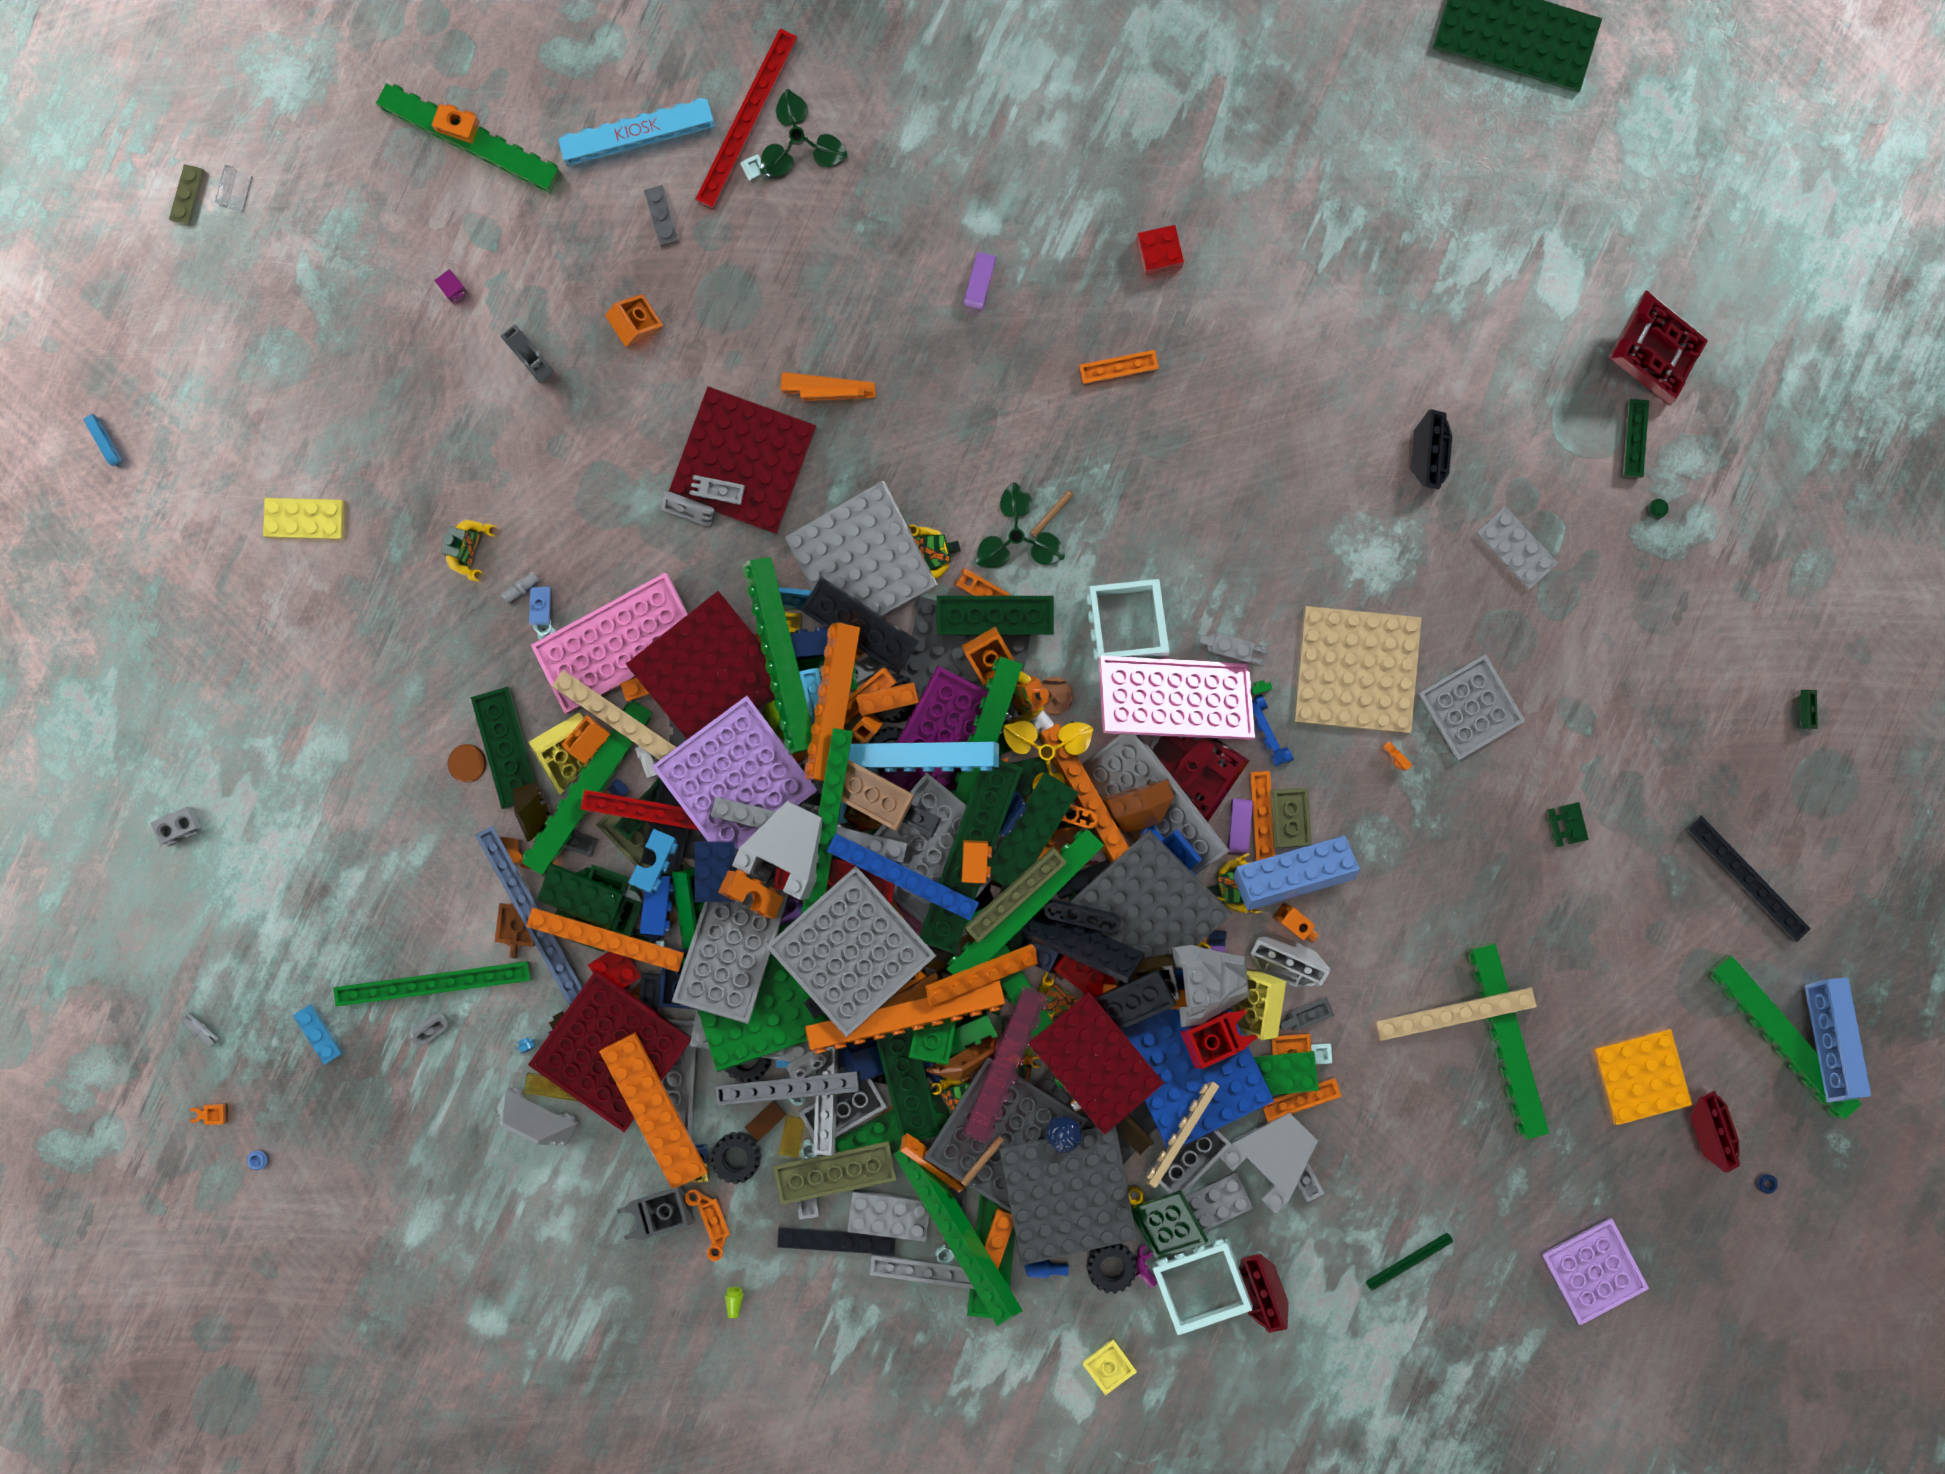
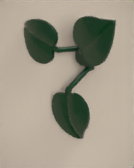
M786 89L783 92L776 108L777 119L782 125L793 124V128L789 131L790 141L786 150L779 144H771L764 149L761 156L760 172L766 176L777 177L789 172L794 160L787 153L793 144L801 145L804 141L816 148L813 156L820 166L832 167L848 156L844 145L833 135H820L817 139V145L805 137L804 130L796 126V122L800 123L806 119L808 107L806 102L790 89Z
M1016 482L1011 483L1005 489L1000 500L1002 513L1006 517L1015 516L1014 529L1009 532V540L1004 544L997 536H989L982 540L976 559V564L981 567L996 568L1007 563L1010 558V551L1006 546L1011 542L1019 544L1025 541L1034 544L1031 549V556L1035 562L1042 565H1049L1065 558L1064 548L1055 535L1049 532H1041L1038 534L1036 541L1025 538L1024 531L1018 528V515L1024 516L1031 510L1032 499L1029 493Z

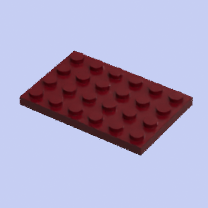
M1090 992L1084 994L1028 1042L1029 1046L1103 1135L1164 1084Z

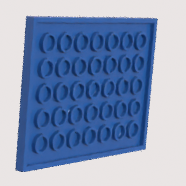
M1183 969L1177 971L1180 990H1185ZM1228 1008L1223 1012H1231V1009ZM1167 1009L1121 1029L1164 1082L1144 1102L1166 1149L1169 1146L1167 1142L1172 1134H1177L1179 1131L1178 1125L1182 1118H1187L1190 1110L1188 1109L1194 1100L1197 1101L1201 1095L1199 1091L1205 1083L1214 1082L1219 1085V1088L1183 1145L1274 1102L1248 1046L1244 1050L1208 1067L1196 1069L1180 1031L1191 1026L1181 1027L1180 1011L1178 1009ZM1237 1024V1026H1236L1237 1031H1238V1033H1239L1241 1036H1243V1035H1242V1032H1241V1030H1240V1028H1239V1026H1238V1024Z

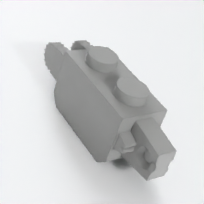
M1212 633L1211 637L1201 635L1198 644L1208 646L1207 651H1210L1213 655L1246 664L1253 663L1264 666L1265 661L1253 658L1252 653L1255 651L1260 654H1268V649L1255 646V643L1219 633Z

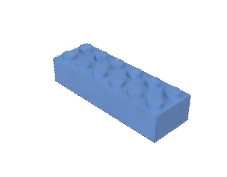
M1341 836L1238 866L1233 878L1247 911L1355 880L1360 868L1346 837Z
M1826 979L1805 985L1827 1103L1870 1097L1871 1088L1868 1082L1867 1067L1864 1061L1863 1046L1860 1041L1859 1026L1856 1020L1849 979Z

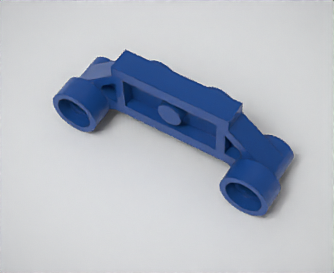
M1263 695L1256 696L1252 700L1253 713L1257 719L1254 723L1259 732L1263 731L1265 735L1263 741L1267 749L1271 748L1274 753L1271 758L1275 766L1293 761L1294 758L1288 746L1280 748L1262 712L1268 708Z

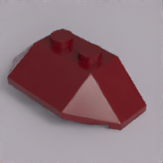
M1710 1091L1699 1097L1690 1118L1703 1155L1723 1172L1728 1173L1740 1166L1739 1139L1727 1104L1715 1091Z
M1260 1253L1242 1257L1239 1270L1253 1305L1252 1311L1248 1312L1249 1316L1263 1326L1268 1333L1286 1330L1288 1328L1289 1302L1275 1265Z

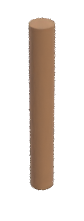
M1067 490L1030 531L1034 538L1072 498L1073 493Z
M999 1135L960 1181L964 1186L971 1182L1005 1141Z

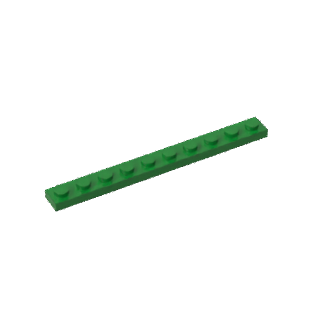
M833 728L818 813V816L823 819L821 839L818 845L819 859L816 865L817 880L809 899H804L802 914L827 892L833 854L827 852V849L837 832L853 731L838 728Z
M529 961L338 986L333 987L335 1006L338 1007L531 981Z

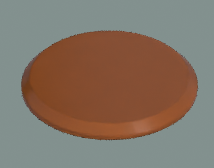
M463 744L456 747L450 753L448 770L456 780L463 783H471L478 780L484 774L486 757L477 746Z

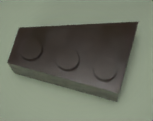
M1173 954L1144 957L1129 981L1159 969L1174 999H1179L1180 985L1177 970L1174 967ZM1114 978L1116 987L1125 983Z

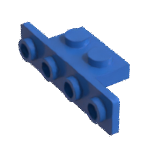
M1154 825L1147 827L1141 833L1143 835L1150 829L1191 872V868L1202 860L1177 829L1166 838L1160 834Z

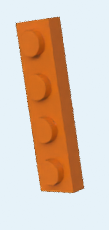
M1155 350L1080 364L1079 369L1082 384L1085 385L1155 371L1159 369Z
M1333 1077L1318 1082L1319 1091L1288 1093L1273 1098L1274 1102L1262 1107L1267 1122L1289 1112L1292 1114L1342 1097L1336 1078Z
M908 1133L902 1137L901 1152L956 1191L961 1192L965 1188L960 1180L924 1159V1155L929 1149Z

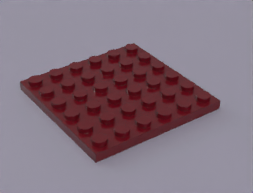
M707 386L669 492L713 507L714 512L777 535L817 426ZM693 475L745 485L742 504L738 505L690 495V490L698 492V489L691 487V484H700V481L693 480Z
M719 590L625 663L687 740L746 696L749 697L757 710L775 697L770 688L771 679L766 671L765 654L761 651V643Z
M595 970L531 1059L528 1066L625 1133L635 1118L599 1051L636 1032L662 1082L690 1043L691 1036L601 972Z

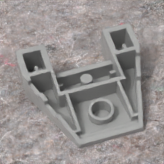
M787 801L739 848L732 866L747 874H757L763 860L790 872L783 892L799 900L809 899L817 880L816 865L819 859L818 845L821 839L823 818Z
M513 1086L505 1090L495 1110L498 1113L497 1117H499L501 1127L535 1144L549 1145L550 1141H553V1145H558V1143L567 1145L570 1142L579 1121L575 1120L576 1117L567 1112L557 1115L526 1100L527 1096L523 1094L524 1091Z
M1289 1112L1259 1128L1234 1138L1230 1142L1232 1145L1219 1158L1232 1171L1248 1158L1273 1183L1262 1194L1261 1200L1276 1214L1290 1200L1318 1140Z

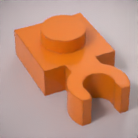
M1390 741L1382 746L1394 760L1392 763L1398 770L1407 771L1413 766Z
M226 1104L203 1105V1110L199 1107L190 1109V1112L195 1111L198 1114L197 1118L190 1119L192 1123L199 1122L204 1119V1125L226 1123Z

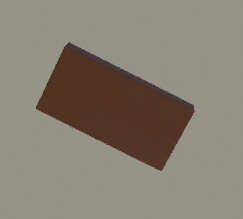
M773 1100L744 1128L758 1142L787 1114Z

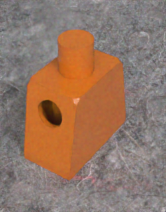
M1284 902L1272 916L1275 921L1303 941L1307 939L1313 943L1319 936L1313 930L1315 924L1297 909Z

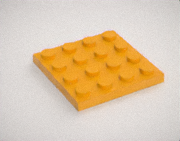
M1671 1029L1594 1048L1615 1125L1692 1105Z

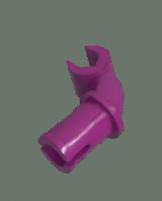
M1143 1244L1137 1248V1272L1135 1276L1140 1277L1151 1289L1158 1281L1149 1271L1147 1264H1145V1260L1152 1256V1251L1149 1250L1146 1254H1143V1250L1147 1247V1245Z

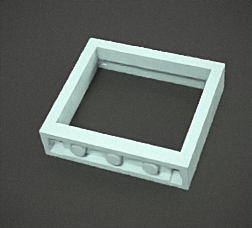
M1159 579L1090 586L1086 598L1087 605H1091V611L1088 612L1089 623H1093L1094 627L1091 630V640L1096 643V648H1093L1094 659H1098V666L1100 656L1166 659L1169 657ZM1151 591L1159 647L1104 653L1097 596Z
M1215 1239L1211 1241L1210 1245L1192 1248L1193 1251L1187 1253L1185 1251L1174 1254L1175 1257L1170 1259L1163 1257L1154 1264L1153 1271L1177 1335L1252 1311L1253 1305L1228 1239ZM1224 1251L1242 1301L1180 1322L1162 1271Z

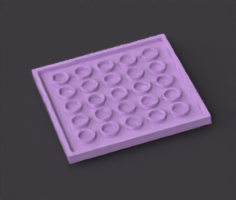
M748 696L744 697L651 766L707 841H737V850L759 828L712 817L715 797L778 811L787 801L799 805L817 791L811 780L805 779V772L793 756L788 754L784 744Z

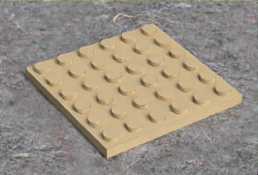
M1305 606L1294 722L1411 733L1422 617Z

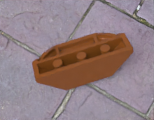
M1165 779L1104 796L1101 799L1116 826L1127 833L1160 824L1175 796L1169 780Z
M990 1035L982 1039V1043L978 1045L974 1043L966 1047V1050L950 1056L948 1066L935 1063L926 1068V1071L950 1080L966 1081L971 1077L970 1074L975 1071L978 1072L987 1057L993 1058L998 1036L992 1038Z

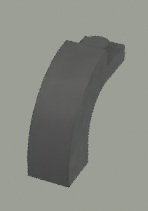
M516 324L500 335L539 383L547 380L551 373L554 372V369Z

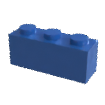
M661 876L659 879L662 880L658 891L654 890L653 895L646 891L644 892L640 934L666 937V932L669 933L670 921H668V913H672L673 907L670 895L671 893L674 894V883L671 877Z

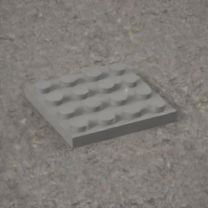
M1486 654L1418 693L1457 760L1462 759L1525 722Z

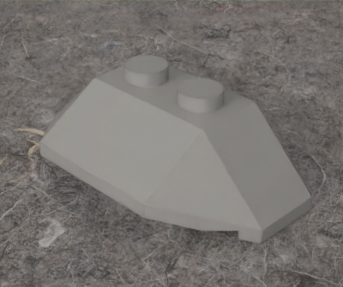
M1280 935L1259 937L1250 952L1251 957L1261 972L1285 980L1287 984L1296 988L1315 985L1322 986L1331 970L1314 950Z

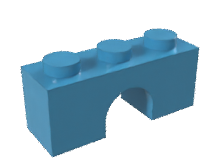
M653 829L645 847L656 854V862L649 868L636 865L629 884L652 895L654 890L658 891L662 882L659 879L662 873L667 872L670 865L668 860L671 855L675 854L678 848L677 840L672 836Z

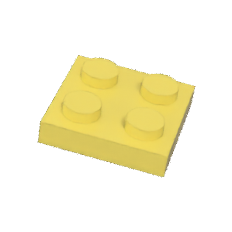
M1111 1339L1082 1361L1083 1366L1105 1395L1137 1372L1114 1339Z

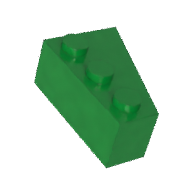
M986 1010L982 1011L981 1015L968 1016L956 1021L950 1056L966 1050V1047L974 1043L976 1045L982 1043V1039L990 1035L992 1038L998 1036Z

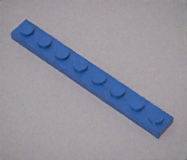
M835 833L827 849V852L965 919L971 920L979 902Z

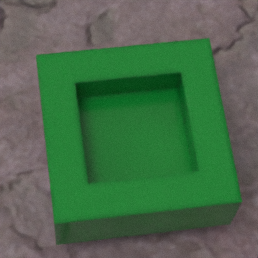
M1265 680L1254 682V687H1251V696L1272 690L1271 682L1265 683Z

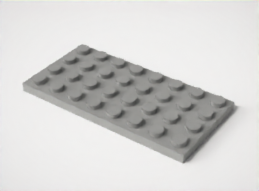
M1121 734L1082 764L1100 797L1168 779L1175 797L1162 822L1154 826L1164 838L1177 829L1202 858L1198 864L1191 868L1195 875L1229 851L1140 735ZM1147 827L1127 833L1122 830L1121 832L1133 844L1142 836L1141 833Z
M764 864L775 870L773 877L769 881H766V879L758 874L747 875L751 880L755 878L762 881V886L766 888L768 886L774 888L777 867ZM777 889L779 891L778 894L783 896L784 899L775 919L765 918L750 910L753 903L751 892L746 895L743 902H704L672 1002L749 1024L771 956V952L766 946L777 937L790 895L783 892V890Z

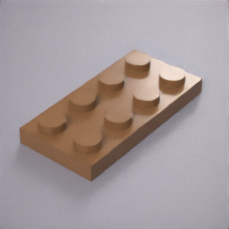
M849 760L842 802L898 831L915 795Z

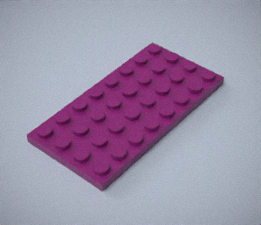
M937 665L919 699V703L914 708L896 743L968 742L970 734L974 735L976 727L973 726L976 715L980 716L982 708H979L982 697H987L988 691ZM897 768V772H885V769H882L879 776L910 792L926 772H923V768H916V772H904V768ZM935 768V772L928 773L951 792V790H956L958 784L954 782L957 772L962 771L961 768H954L952 772L942 771V768Z

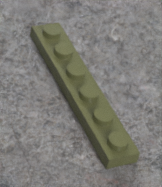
M1052 847L966 924L964 928L979 943L1067 862Z

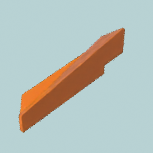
M782 372L781 374L782 394H800L802 401L876 398L874 382Z

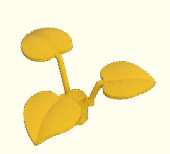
M1019 721L1004 725L1003 727L1005 740L1014 752L1027 754L1032 746L1037 748L1040 757L1046 760L1048 774L1064 784L1066 783L1062 774H1052L1050 760L1055 757L1056 750L1065 746L1069 754L1079 755L1084 753L1090 745L1094 730L1093 727L1085 723L1074 722L1066 724L1058 732V737L1063 743L1053 747L1049 744L1039 746L1034 743L1038 737L1036 727L1030 722ZM1040 773L1035 777L1033 781V790L1039 782L1040 778L1042 777L1043 773Z

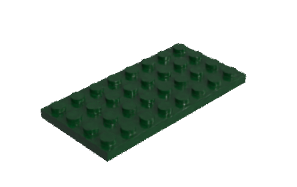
M1447 0L1432 48L1579 93L1602 18L1544 0Z

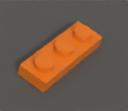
M914 682L857 695L861 716L919 703Z

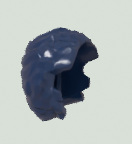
M1069 1116L1056 1117L1049 1122L1046 1137L1056 1151L1060 1153L1071 1152L1081 1143V1127L1078 1122Z

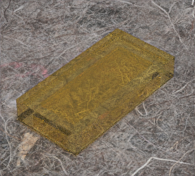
M786 1115L779 1155L798 1158L805 1125L802 1118Z

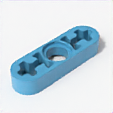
M93 413L85 417L84 422L106 461L112 467L120 463L121 458L99 419Z

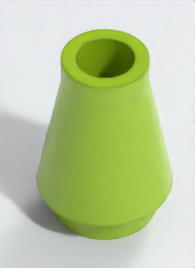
M729 1287L724 1294L727 1317L738 1318L744 1293H742V1289L739 1287Z

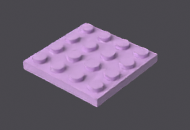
M1612 1218L1598 1223L1541 1254L1579 1325L1649 1289Z

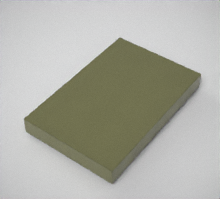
M1308 788L1270 790L1273 847L1290 848L1312 845Z

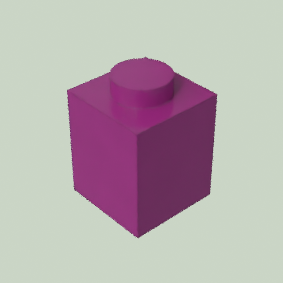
M450 269L434 280L452 303L463 299L465 293L468 292Z

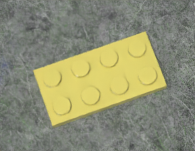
M264 498L263 537L343 539L344 501L333 499Z

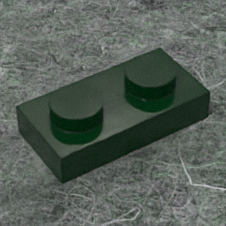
M1801 690V695L1799 696V703L1801 705L1799 721L1801 729H1818L1817 690Z

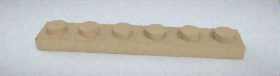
M1209 1082L1202 1086L1199 1091L1201 1094L1197 1101L1194 1100L1188 1109L1190 1110L1187 1118L1183 1117L1178 1125L1179 1131L1177 1134H1172L1167 1142L1169 1144L1167 1150H1163L1157 1158V1166L1155 1169L1152 1167L1148 1172L1146 1184L1152 1188L1157 1187L1216 1093L1219 1085Z

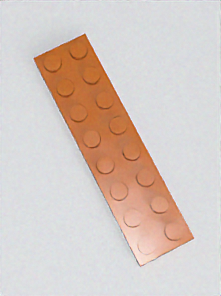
M636 1032L601 1049L599 1052L671 1189L680 1187L706 1174L708 1169Z

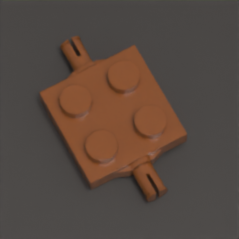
M499 903L494 942L505 943L510 946L509 958H517L518 947L523 945L535 946V943L513 903Z

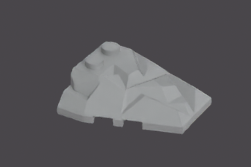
M1194 945L1172 947L1174 967H1182L1187 1003V1006L1179 1007L1181 1027L1202 1024L1249 997L1245 957Z

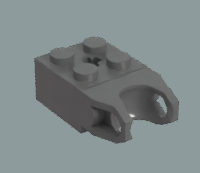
M683 1185L633 1200L625 1207L617 1209L618 1214L631 1213L637 1218V1228L630 1234L625 1235V1240L631 1238L645 1239L693 1224L689 1205L685 1201L686 1194ZM667 1207L670 1210L669 1215L668 1213L665 1214L664 1209H666Z

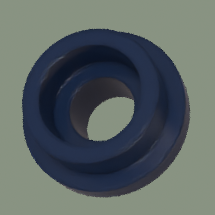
M1763 1174L1759 1177L1757 1185L1761 1192L1771 1194L1776 1191L1778 1182L1773 1175ZM1766 1180L1770 1182L1768 1187L1764 1186Z

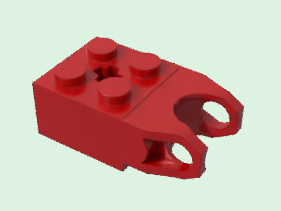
M1246 1009L1235 1012H1223L1202 1024L1180 1031L1196 1069H1203L1244 1050L1252 1041L1258 1038L1256 1034L1241 1036L1237 1031V1022L1243 1015L1247 1014Z

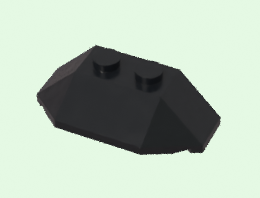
M1429 409L1414 429L1410 469L1423 487L1438 490L1450 472L1452 432L1446 419V412Z

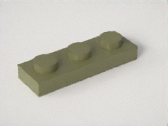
M184 164L169 216L170 221L190 226L205 170L202 168Z

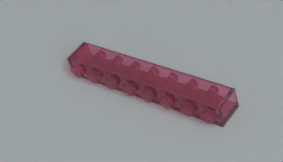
M1023 985L962 1133L965 1136L985 1144L987 1140L992 1139L995 1129H993L995 1121L999 1122L1003 1112L1000 1110L1003 1102L1007 1103L1010 1096L1009 1087L1016 1082L1018 1076L1016 1070L1018 1065L1022 1066L1026 1055L1023 1053L1026 1047H1030L1028 1042L1033 1039V1036H1031L1033 1029H1037L1040 1024L1041 1018H1039L1041 1010L1045 1011L1049 1000L1046 998L1048 995Z

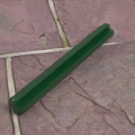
M1449 1233L1441 1235L1366 1281L1368 1288L1371 1291L1375 1290L1453 1243L1451 1235Z

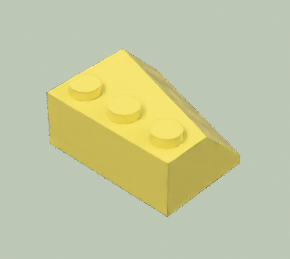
M580 713L575 714L528 742L559 795L565 791L564 788L570 782L573 783L583 767L587 768L591 762L588 760L585 764L568 753L562 745L583 720V716Z
M1246 968L1249 997L1233 1005L1231 1012L1241 1009L1247 1010V1014L1243 1015L1237 1022L1241 1032L1248 1035L1256 1034L1258 1039L1261 1040L1276 1038L1279 1033L1286 981L1258 970Z

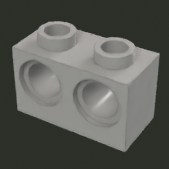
M185 807L151 822L159 844H167V846L178 843V839L181 837H192L197 834L196 831L202 829L193 807ZM187 818L189 820V826L185 829L183 826V821ZM168 826L171 828L169 836L165 834V829Z

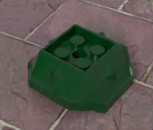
M594 864L576 872L579 875L624 893L610 930L632 936L643 901L636 887L629 884L630 877ZM559 909L555 912L557 915L600 927ZM576 942V943H578V944H581V945H584V946H587V947H590V948L599 950V951H601V952L606 951V950H603V949H599V948H596V947H593V946H589V945H586V944H582V943Z

